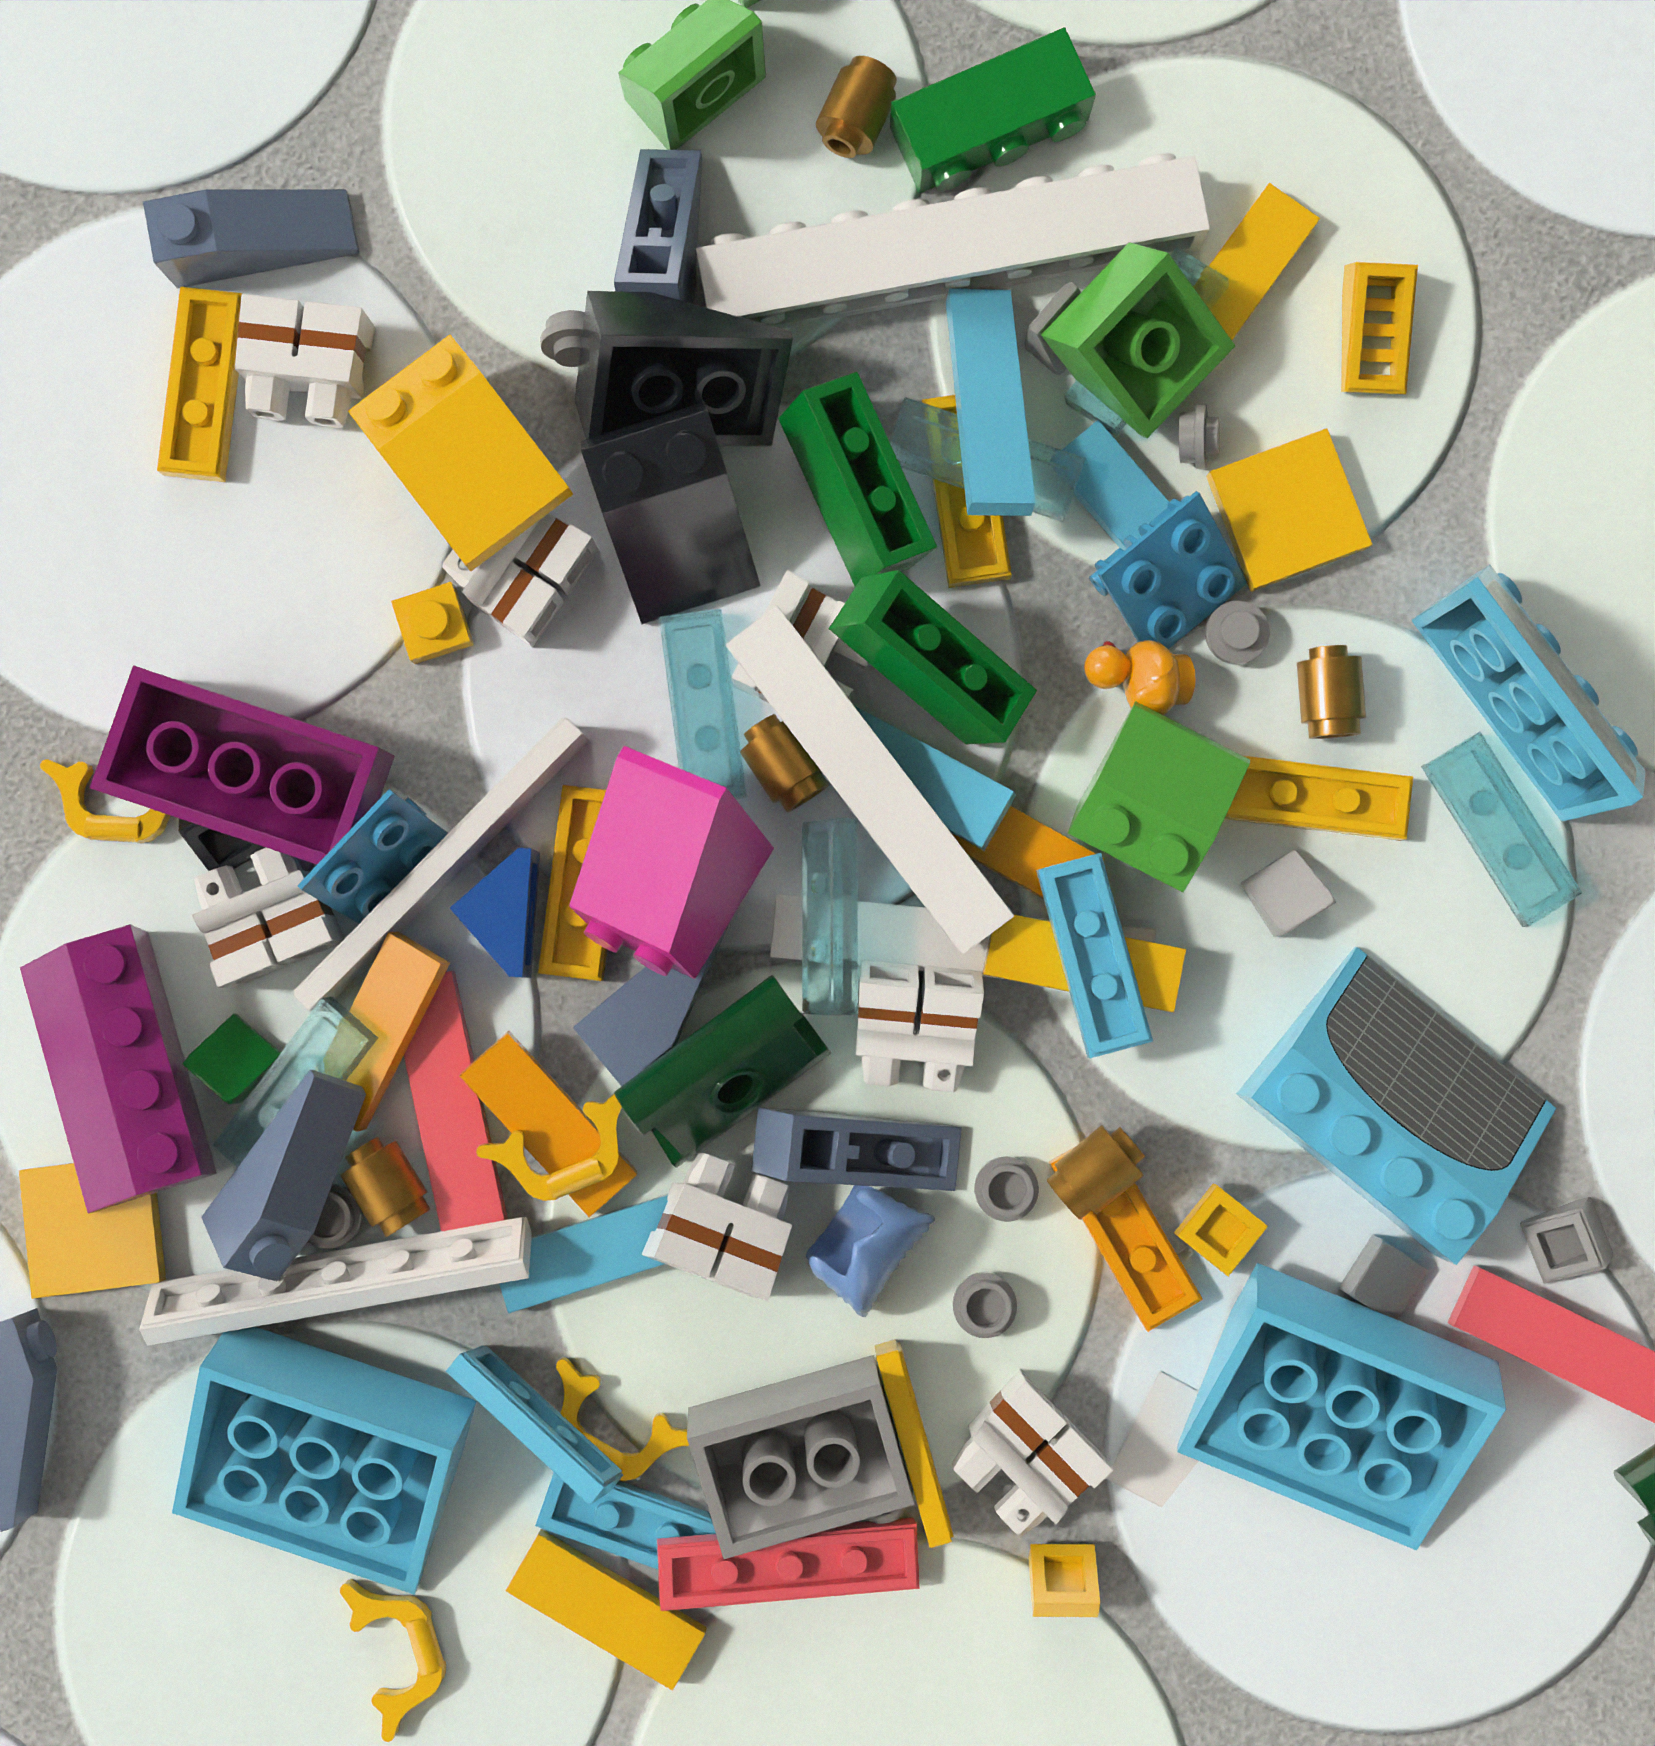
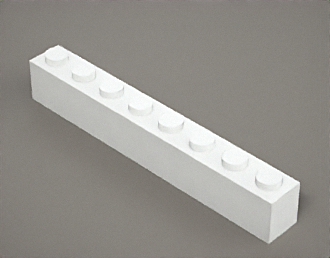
M1162 153L1142 160L1135 167L1114 170L1112 165H1097L1081 171L1075 178L1054 182L1049 176H1037L1017 184L1016 189L991 193V190L988 188H972L957 194L954 200L930 204L925 199H913L896 205L891 212L870 216L865 211H848L832 218L831 223L806 227V224L802 222H789L772 228L767 235L746 239L742 234H724L712 238L708 242V246L697 247L696 253L707 308L777 328H786L947 298L949 288L997 289L1104 269L1129 242L1167 252L1170 256L1200 251L1210 230L1196 156L1176 159V156L1172 153Z

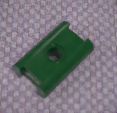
M771 975L614 1091V1094L639 1131L645 1135L651 1130L671 1164L678 1168L830 1055L831 1051L804 1014L800 1013L777 979Z

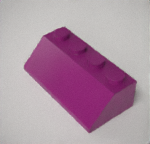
M133 665L89 788L318 864L381 798L395 756L377 746Z
M129 924L65 943L20 967L87 1213L217 1174L188 1070L182 1064L184 1061L183 1052L148 931Z

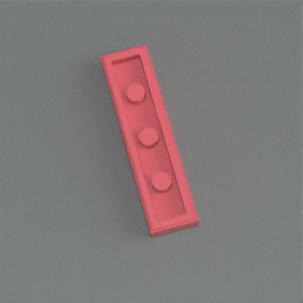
M455 971L445 972L404 1054L441 1231L508 1219L496 1161L480 1158L476 1154L479 1145L492 1142L483 1102L459 1077L461 1072L474 1062L456 974Z
M1475 1265L1473 1266L1447 1323L1655 1423V1351Z
M901 1518L884 1524L872 1523L870 1521L853 1522L727 1559H723L716 1534L657 1539L659 1604L661 1611L920 1589L917 1524L914 1518Z

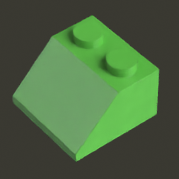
M707 0L701 6L697 3L692 4L675 18L671 30L654 44L644 43L626 58L623 69L618 72L624 99L667 150L679 149L766 78L762 21L754 11L731 0Z
M1130 242L1041 334L1050 348L1081 385L1138 434L1147 439L1235 347V344L1170 254Z
M1135 701L1079 801L1068 834L1184 893L1220 830L1250 765V759Z

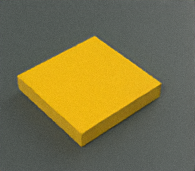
M1327 428L1214 469L1206 476L1250 592L1364 551L1373 545Z
M74 1163L19 1170L31 1299L159 1283L166 1280L157 1193L87 1213Z

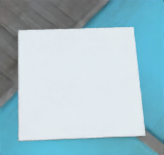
M1160 1371L1112 1465L1114 1471L1106 1479L1162 1508L1199 1462L1177 1452V1444L1199 1391Z

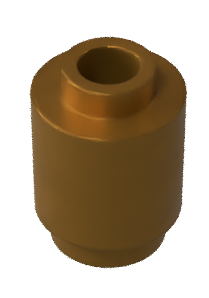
M856 56L851 60L850 65L840 69L816 121V128L823 137L822 142L831 152L841 157L853 158L856 154L866 155L873 150L891 111V102L896 100L894 87L897 78L894 72L884 63L868 56Z
M1347 645L1310 648L1309 660L1297 662L1301 723L1308 724L1309 739L1337 738L1361 734L1360 719L1366 718L1362 657L1348 656Z
M776 714L766 717L744 733L748 744L742 748L740 754L773 803L779 801L787 813L808 802L829 786L822 771L784 721H779Z
M1101 1125L1054 1164L1058 1170L1047 1179V1182L1068 1209L1081 1220L1090 1211H1093L1096 1215L1143 1177L1144 1174L1136 1164L1146 1156L1121 1127L1110 1134Z
M376 1137L344 1157L351 1168L343 1172L340 1177L371 1227L378 1224L386 1237L431 1210L423 1197L428 1191L397 1141L384 1147L379 1137Z

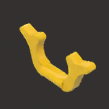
M49 759L43 760L40 764V768L57 784L62 797L66 822L76 834L90 840L142 844L153 841L164 832L171 815L149 809L148 812L137 817L95 815L90 813L85 806L84 792L93 774L91 765L85 762H78L67 768Z
M615 1094L611 1095L604 1103L587 1101L583 1105V1112L593 1121L598 1129L601 1140L600 1148L592 1157L551 1174H541L531 1168L524 1153V1134L520 1130L513 1131L505 1143H484L479 1145L476 1154L480 1158L490 1159L505 1166L532 1197L543 1201L557 1200L587 1186L604 1181L613 1173L619 1157L616 1126L622 1106Z
M563 1357L556 1363V1369L561 1376L564 1387L561 1415L622 1470L623 1476L620 1481L632 1480L641 1476L665 1452L677 1447L689 1446L687 1429L672 1427L664 1413H658L654 1416L651 1437L645 1447L637 1453H622L585 1432L578 1419L579 1410L585 1398L599 1388L601 1379L597 1375H581L568 1358Z
M349 1579L341 1586L340 1594L353 1611L350 1621L351 1630L359 1632L367 1624L379 1618L391 1617L397 1619L403 1627L407 1628L418 1666L415 1684L403 1689L380 1688L371 1699L373 1706L383 1714L381 1737L385 1742H390L398 1733L403 1716L410 1709L432 1696L439 1688L446 1674V1662L443 1660L431 1619L432 1612L426 1603L410 1595L375 1594L364 1589L355 1580Z

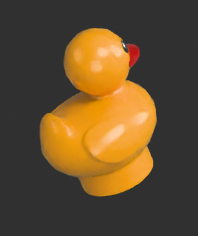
M1106 641L1102 646L1095 648L1089 653L1084 664L1087 679L1098 688L1111 689L1123 682L1130 709L1134 702L1137 701L1162 715H1166L1174 705L1188 704L1195 689V669L1191 658L1186 654H1172L1163 644L1156 641H1140L1134 644L1126 654L1118 649L1114 643Z

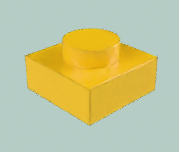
M452 582L391 601L409 659L412 663L418 664L474 645L456 586Z
M1213 1183L1175 1230L1174 1234L1229 1277L1268 1226L1222 1188Z
M1030 1544L1028 1558L1032 1616L1098 1617L1100 1594L1095 1544Z

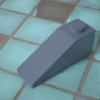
M640 149L614 277L615 291L652 292L693 304L703 161L701 150Z
M205 189L143 201L153 263L176 288L360 254L349 194L346 189Z
M728 926L695 979L672 968L667 976H663L645 966L573 1027L621 1086L666 1054L678 1043Z
M313 1069L307 1072L201 1217L223 1268L276 1282L280 1279L316 1229L366 1096L362 1086Z
M758 1107L751 1172L790 1182L955 1191L962 1127L815 1111Z
M37 1308L0 1321L1 1532L14 1528L37 1513L57 1374V1366L54 1360L57 1345L51 1327L46 1321L40 1319Z

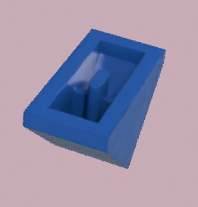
M517 848L450 907L452 912L509 977L531 978L540 864V852L532 848Z

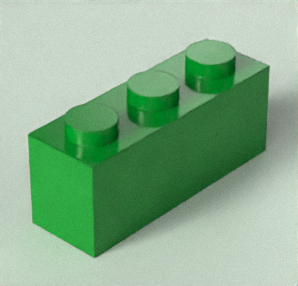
M1063 27L892 101L890 130L919 194L934 187H937L938 191H946L965 182L971 176V171L992 162L997 167L1008 165L1025 155L1029 150V146L1047 138H1051L1053 142H1059L1077 134L1085 127L1086 121H1089L1096 93L1068 32Z
M858 372L803 390L778 420L854 586L856 587L862 577L900 570L901 572L909 570L936 549L937 544Z
M900 570L862 577L828 628L966 745L1005 743L1037 692V689Z

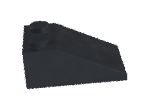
M587 291L574 400L585 438L589 439L703 402L708 410L719 446H772L793 342L791 332L652 292Z
M703 402L580 441L581 453L641 625L761 586L708 410Z

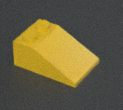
M448 335L348 410L380 455L470 572L573 495V492L451 335Z

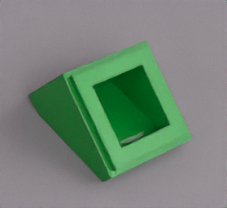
M233 1013L195 1048L182 1064L224 1102L232 1105L242 1103L283 1054L238 1014Z

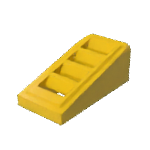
M1354 262L1344 265L1341 392L1407 393L1418 265ZM1367 286L1391 287V299L1366 298ZM1365 311L1391 312L1390 324L1364 323ZM1363 336L1390 337V349L1362 348ZM1360 361L1390 362V375L1359 374Z

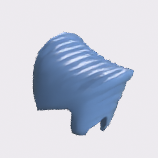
M855 1185L825 1231L807 1250L805 1257L809 1260L812 1272L818 1279L823 1280L828 1288L836 1292L838 1297H842L844 1302L848 1303L857 1315L866 1317L872 1309V1303L877 1301L878 1293L883 1290L884 1283L890 1279V1274L898 1269L900 1260L906 1257V1252L911 1250L914 1243L922 1238V1234L929 1230V1226L935 1221V1217L929 1213H919L916 1208H909L903 1202H897L891 1196L870 1186Z

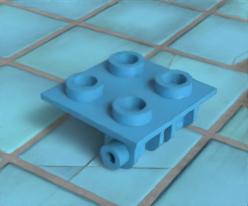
M1197 491L1191 496L1184 497L1181 501L1172 499L1168 502V508L1153 519L1149 525L1143 523L1138 528L1141 535L1139 539L1132 535L1126 537L1124 544L1127 549L1124 551L1119 548L1104 561L1101 559L1095 563L1097 571L1089 576L1092 585L1101 595L1106 596L1110 594L1137 642L1151 640L1160 642L1167 649L1171 648L1247 584L1201 494Z
M389 789L297 886L302 891L360 924L448 832L429 819L425 811L412 799L407 797L403 800Z

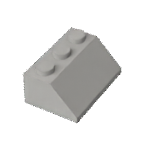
M874 1355L688 1407L687 1440L723 1559L914 1505L893 1419Z

